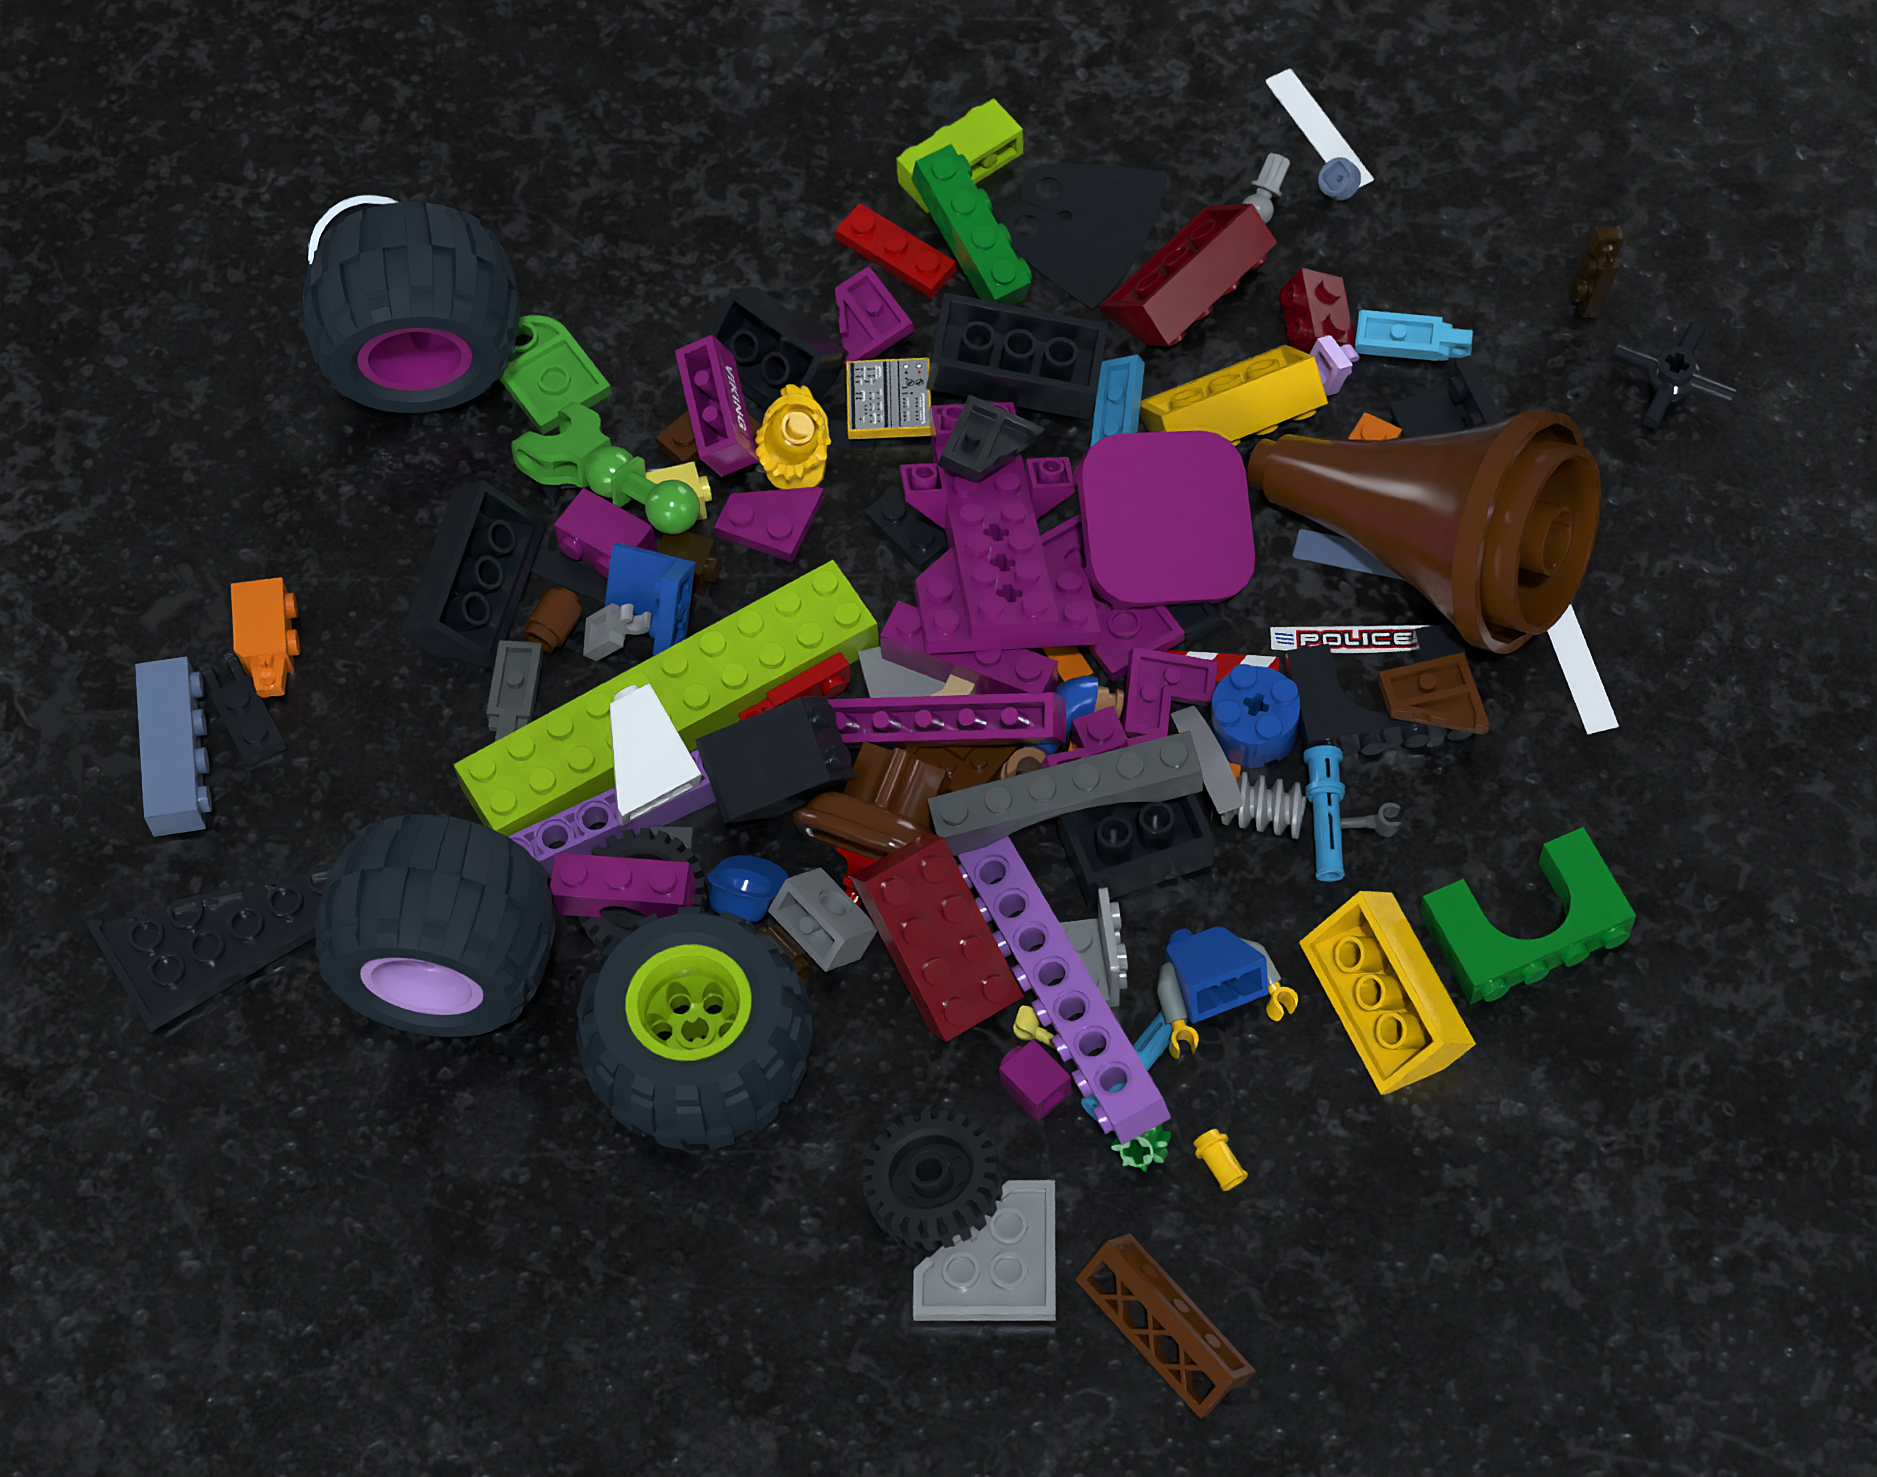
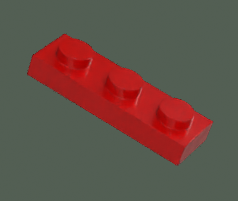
M861 203L835 229L838 241L930 298H933L957 271L956 261Z

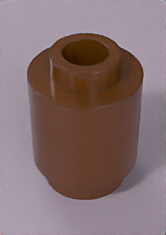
M563 587L558 588V590L548 589L525 622L527 627L523 633L525 639L528 642L542 643L544 652L547 653L553 652L555 647H561L583 614V609L579 604V597Z

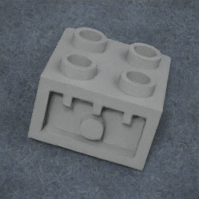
M1108 888L1098 889V918L1062 922L1060 925L1108 1006L1115 1007L1119 1006L1120 990L1127 989V955L1125 944L1121 943L1120 940L1121 917L1118 902L1110 903Z

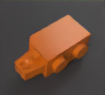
M282 577L232 583L234 652L239 657L243 672L253 677L256 692L261 698L285 695L287 673L294 672L293 655H300L298 632L296 629L292 630L291 618H298L296 595L294 592L288 593Z

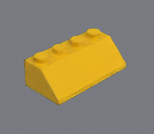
M1285 344L1141 400L1139 414L1149 432L1197 430L1214 432L1236 446L1240 444V438L1252 433L1263 435L1278 429V423L1290 418L1302 420L1316 414V408L1328 404L1315 357Z
M1359 891L1299 942L1381 1095L1389 1094L1444 1070L1476 1045L1392 893Z

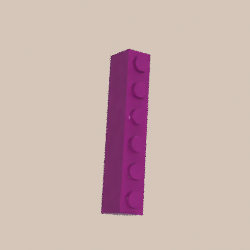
M1053 692L828 699L829 704L835 711L836 724L847 749H861L864 741L882 748L1066 743V699Z

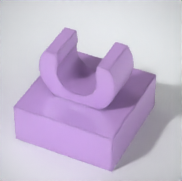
M1331 335L1318 338L1309 354L1315 357L1326 396L1340 391L1346 377L1352 372L1351 368L1353 365L1351 362L1357 361L1360 358L1350 344L1339 347Z

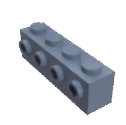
M187 656L135 664L144 818L154 837L206 829L205 812L212 811V800L209 787L203 786V774L209 773V759L206 748L201 747L200 740L201 735L207 734L203 709H198V698L204 697V683L201 672L193 671Z

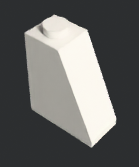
M650 683L641 688H638L637 685L629 686L614 696L615 701L610 703L617 818L621 826L700 785L701 773Z

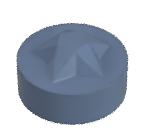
M1337 157L1331 159L1320 171L1318 178L1319 187L1334 200L1348 199L1360 186V170L1346 158Z

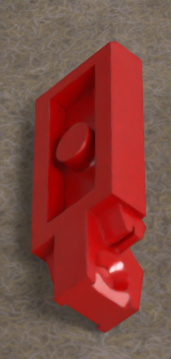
M842 653L834 654L768 691L764 700L738 714L739 721L799 697L826 695L827 698H832L846 688L847 683L851 682L850 664Z

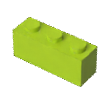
M992 99L982 106L974 107L966 116L950 126L940 128L932 137L921 144L906 149L897 158L898 183L926 213H929L928 208L911 180L916 160L952 144L957 154H963L968 160L972 169L971 178L974 183H977L1023 154V129L995 99Z

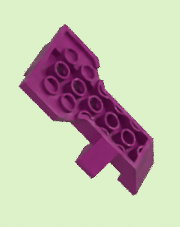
M1013 402L989 403L1016 415ZM965 404L930 406L932 463L900 465L899 470L905 501L945 529L949 550L915 579L914 593L926 654L1100 644L1101 629L1088 577L1084 573L1083 568L1042 546L1036 521L1075 492V485H1072L1073 474L1069 457L1026 459V467L1024 469L1022 456L1019 454L978 482H975L937 465Z

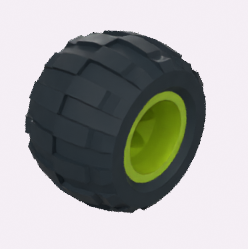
M678 907V914L658 919L656 913L634 922L632 933L624 939L615 937L597 957L595 964L596 973H590L589 978L585 979L576 1012L578 1017L576 1042L585 1076L596 1098L609 1107L612 1116L638 1136L646 1137L649 1134L655 1136L656 1141L661 1146L689 1150L690 1144H709L710 1149L735 1144L734 1137L749 1130L756 1134L777 1118L779 1113L778 1106L782 1102L788 1103L789 1099L793 1098L807 1070L806 1059L813 1046V1018L805 982L794 969L793 960L770 935L767 936L764 932L757 934L756 927L750 921L727 911H723L720 916L707 914L702 907ZM683 1005L690 1007L684 1014L673 1012V1010ZM712 1005L722 1007V1010L717 1014L706 1012ZM662 1031L672 1033L671 1037L665 1041L660 1039L657 1034Z

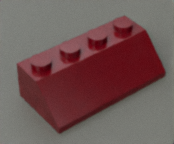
M1252 203L1206 206L1098 307L1103 314L1145 345L1172 346L1185 336V329L1194 321L1202 319L1212 311V304L1221 295L1230 293L1240 284V277L1248 270L1261 265L1267 258L1266 253L1277 242Z

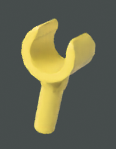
M1021 1006L1013 1025L1015 1035L1023 1040L1036 1039L1040 1042L1042 1041L1057 1050L1051 1039L1054 1035L1046 1029L1039 1027L1040 1020L1034 1009L1028 1006Z

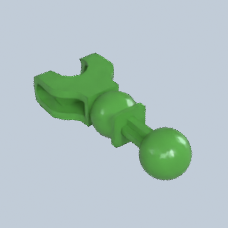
M571 402L557 411L560 434L543 436L528 431L512 441L511 449L516 466L537 482L547 485L574 484L582 489L589 486L598 496L613 499V504L618 507H622L632 499H635L645 505L646 516L652 526L663 533H683L694 525L699 516V498L690 485L680 480H665L658 484L648 480L645 474L644 459L639 456L634 458L624 448L612 446L610 438L601 433V420L598 413L579 403Z

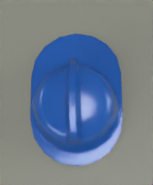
M743 855L728 857L721 861L706 877L710 883V907L720 915L723 911H727L751 923L761 921L783 883L789 877L786 871L779 865L766 859Z

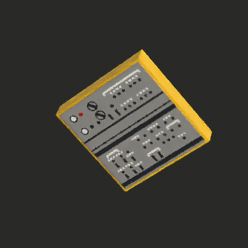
M929 358L846 361L849 439L931 436V390L926 389L930 370Z

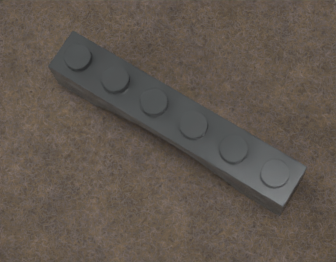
M1186 731L928 798V804L936 835L944 838L954 856L985 848L1024 827L1068 812L1124 802H1162L1203 791L1202 769L1191 732Z

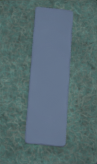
M1300 529L1293 552L1294 558L1404 580L1347 538Z

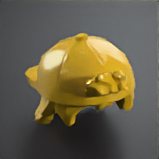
M789 384L781 389L782 397L778 398L768 408L764 415L763 425L756 432L758 434L755 439L758 445L756 455L774 487L781 490L817 487L824 479L827 448L831 444L828 417L820 404L813 399L808 387L801 386V388H798L796 385Z

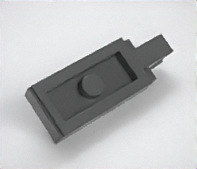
M499 641L486 713L489 721V731L496 732L495 742L531 723L533 720L544 654L542 643Z

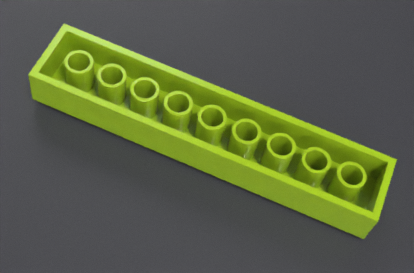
M831 560L453 764L461 789L484 826L508 837L615 788L610 703L615 701L614 696L623 689L632 685H637L638 688H641L650 683L688 752H691L697 748L696 739L739 722L738 714L764 700L768 691L838 652L844 655L849 664H852L859 660V651L880 647L878 625L835 561Z

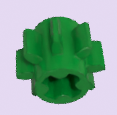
M1159 1124L1123 1145L1116 1136L1111 1149L1120 1151L1123 1166L1140 1167L1143 1172H1146L1152 1159L1161 1164L1164 1162L1168 1153L1165 1146L1168 1145L1172 1134L1171 1132L1163 1131L1162 1125Z

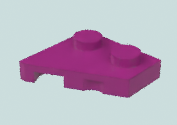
M870 266L835 287L843 348L849 352L844 362L846 370V361L871 360L915 331L912 321Z
M808 487L731 493L714 526L715 536L793 562L825 498L824 489Z

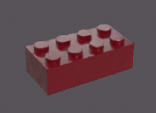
M927 832L850 876L930 1034L947 1042L1024 997L943 837Z

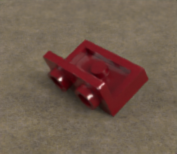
M1301 268L1280 289V303L1283 308L1287 329L1286 334L1290 347L1307 353L1314 347L1318 338L1331 335L1339 347L1350 344L1354 348L1355 338L1342 277Z

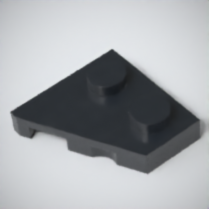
M969 395L937 465L978 482L1038 443L1044 427Z

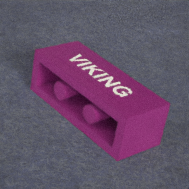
M713 335L675 350L699 458L721 477L758 462L759 459L756 455V447L734 355Z

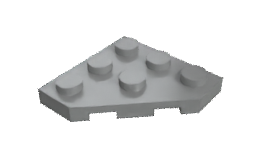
M1008 1180L1002 1186L1003 1195L1001 1201H995L997 1205L996 1213L993 1218L984 1215L987 1225L981 1231L972 1226L970 1228L972 1234L970 1239L963 1242L958 1234L953 1237L955 1246L948 1248L942 1246L930 1258L926 1257L914 1269V1321H1056L1055 1180Z

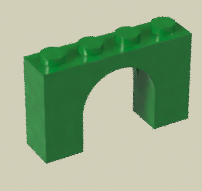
M1584 827L1543 844L1538 864L1560 899L1565 912L1564 923L1556 931L1545 937L1523 940L1507 936L1498 931L1483 914L1464 879L1423 896L1420 917L1470 1005L1482 999L1485 1002L1494 1001L1506 994L1509 987L1523 981L1525 984L1535 983L1544 978L1551 969L1562 964H1565L1567 967L1576 965L1585 960L1590 952L1603 946L1606 949L1615 948L1630 937L1636 914Z

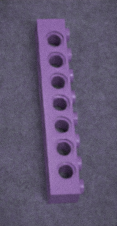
M1008 835L985 848L956 855L960 862L958 867L969 889L974 888L978 895L975 901L986 923L993 921L998 930L993 933V936L1004 958L1012 954L1018 964L1012 967L1011 970L1023 992L1032 988L1037 1000L1031 1002V1005L1042 1025L1045 1027L1052 1023L1058 1033L1051 1037L1062 1060L1066 1062L1072 1058L1078 1070L1071 1074L1084 1098L1093 1094L1099 1104L1092 1111L1105 1134L1114 1130L1120 1143L1123 1145L1169 1120L1171 1116L1163 1097ZM997 878H1003L1000 882L996 884H990L993 880ZM1023 911L1020 915L1009 918L1014 912ZM1043 944L1040 949L1028 952L1033 946ZM1063 978L1059 984L1048 986L1051 981ZM1076 1013H1084L1081 1018L1075 1021H1067ZM1096 1048H1105L1097 1056H1088ZM1116 1084H1126L1125 1087L1118 1092H1108L1109 1089Z

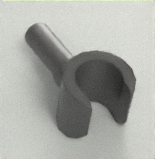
M1390 802L1383 804L1376 815L1340 818L1341 829L1367 827L1374 828L1381 836H1392L1398 831L1402 823L1389 822L1384 817L1392 818L1397 816L1401 808L1399 805Z

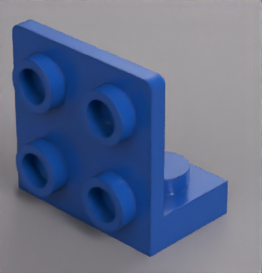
M615 543L611 548L605 607L612 603L620 607L630 603L634 605L633 615L635 616L647 611L650 612V630L646 633L650 634V638L655 639L653 655H657L685 640L696 562L622 543Z

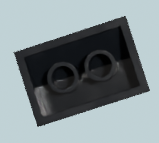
M758 287L730 289L709 335H713L734 355L743 394L766 410L778 398L782 397L781 389L789 384L796 385L798 388H801V386L808 387L813 399L818 401L832 387L849 354L846 349Z

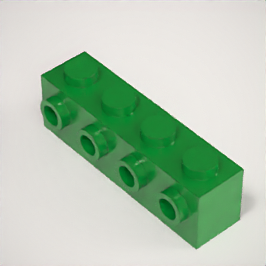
M949 144L916 160L911 180L978 298L1012 306L1025 300L1031 284L1030 280H1032L1030 268L1022 257H1016L1011 248V236L1003 223L998 224L991 213L992 204L987 193L982 188L977 189L971 178L972 169L963 154L958 155L953 145Z

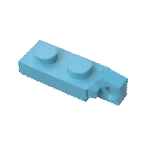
M1362 310L1359 311L1355 351L1357 354L1432 361L1463 358L1471 355L1473 330L1452 329L1451 324L1442 322L1443 317Z

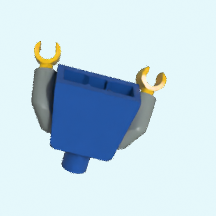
M1213 927L1195 935L1188 929H1179L1171 936L1169 945L1165 949L1166 963L1159 969L1157 994L1166 1024H1172L1173 1033L1169 1043V1052L1174 1058L1178 1059L1180 1055L1178 1040L1189 1042L1193 1055L1195 1054L1199 1039L1196 1030L1186 1026L1185 1020L1188 1018L1192 1023H1196L1268 994L1271 997L1267 1002L1266 1012L1274 1021H1280L1284 1015V1010L1280 1003L1286 1006L1290 1014L1297 1007L1298 996L1296 992L1291 988L1280 986L1278 981L1282 978L1265 948L1260 943L1238 938L1224 927Z

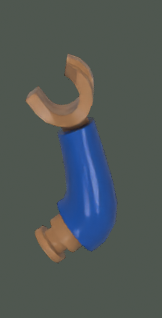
M1080 676L1069 679L1054 692L1066 699V737L1072 731V720L1110 706L1114 707L1118 718H1120L1124 691L1116 689L1114 694L1109 693L1108 687L1098 686L1097 677ZM1061 743L1024 744L1022 749L1017 750L1003 764L997 780L1016 776V771L1032 772L1038 770L1045 756L1055 754Z

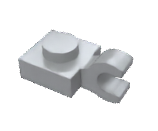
M612 603L587 617L583 656L598 661L622 648L626 634L638 635L648 632L650 630L651 613L647 611L635 616L633 615L634 605L629 603L620 607Z

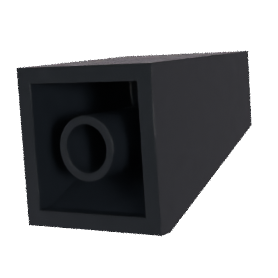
M826 695L796 698L695 740L724 823L779 817L809 802L817 794L830 791L856 778L851 765L850 752L843 743L836 724L835 711L829 704Z

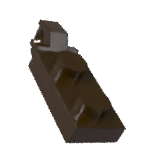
M1620 226L1609 228L1596 227L1588 239L1589 247L1587 252L1582 254L1578 274L1571 281V295L1573 300L1579 303L1582 318L1598 316L1615 279L1619 269L1616 257L1624 240Z

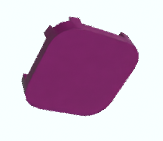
M1201 430L1121 433L1103 437L1084 452L1077 467L1073 470L1072 485H1078L1086 557V567L1083 568V571L1096 593L1112 604L1111 608L1128 610L1134 606L1209 602L1212 605L1234 596L1248 584L1254 572L1255 548L1246 470L1241 454L1229 440L1217 433Z

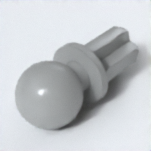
M1270 153L1267 156L1257 181H1252L1250 185L1256 190V194L1248 196L1242 203H1252L1265 224L1270 221L1274 211L1271 198L1279 199L1282 193L1279 189L1290 166V161L1287 158L1275 153Z

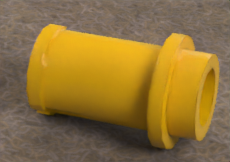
M1212 1129L1195 1140L1194 1145L1197 1148L1195 1155L1198 1159H1204L1219 1182L1222 1191L1230 1190L1243 1182L1248 1174L1242 1169L1227 1146L1228 1137L1226 1134H1220L1217 1129Z

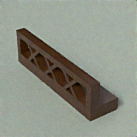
M1131 1234L1107 1240L1076 1277L1075 1280L1200 1419L1208 1416L1229 1390L1244 1385L1256 1372ZM1104 1264L1116 1275L1117 1292H1106L1094 1279V1276ZM1129 1301H1140L1147 1309L1148 1327H1138L1130 1319ZM1160 1335L1172 1336L1179 1344L1180 1362L1168 1361L1161 1353ZM1192 1370L1203 1371L1216 1385L1205 1399L1193 1388Z

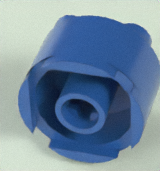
M1249 664L1237 665L1232 669L1231 673L1219 682L1212 697L1210 729L1220 744L1227 760L1242 767L1259 768L1264 767L1265 763L1278 759L1279 761L1290 753L1297 739L1300 715V699L1297 685L1294 681L1276 670L1262 666H1251Z

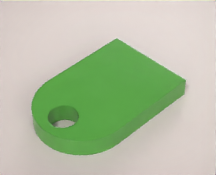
M530 315L520 317L517 336L529 335L533 339L524 346L515 345L514 352L508 361V367L499 379L542 435L559 426L557 411L571 402H576L590 408L612 395L610 384L561 323L546 316Z

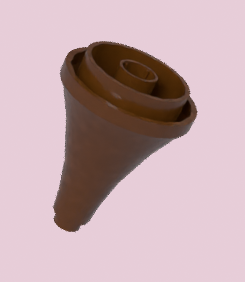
M1541 408L1527 409L1509 418L1459 431L1394 439H1324L1286 434L1280 437L1278 441L1262 439L1252 451L1247 471L1250 486L1263 490L1269 502L1299 513L1351 540L1414 586L1455 626L1467 643L1499 654L1513 652L1524 645L1533 635L1546 632L1565 613L1586 572L1600 516L1601 480L1599 468L1593 454L1585 448L1579 427L1566 414Z

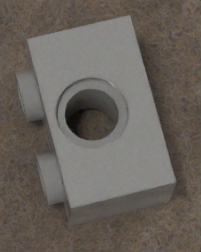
M821 867L787 878L768 909V912L825 972L860 960L878 931L874 922Z

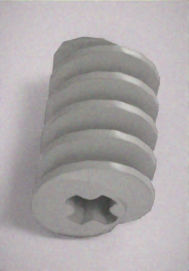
M1242 772L1236 782L1244 806L1222 813V824L1229 825L1235 814H1237L1240 828L1246 829L1252 818H1255L1257 831L1264 832L1269 822L1272 821L1275 835L1281 836L1287 825H1290L1292 838L1298 839L1307 795L1306 797L1302 796L1300 783L1295 782L1290 791L1284 793L1282 779L1278 778L1271 790L1266 787L1265 776L1260 775L1254 786H1249L1247 772ZM1214 803L1211 812V821L1218 812Z

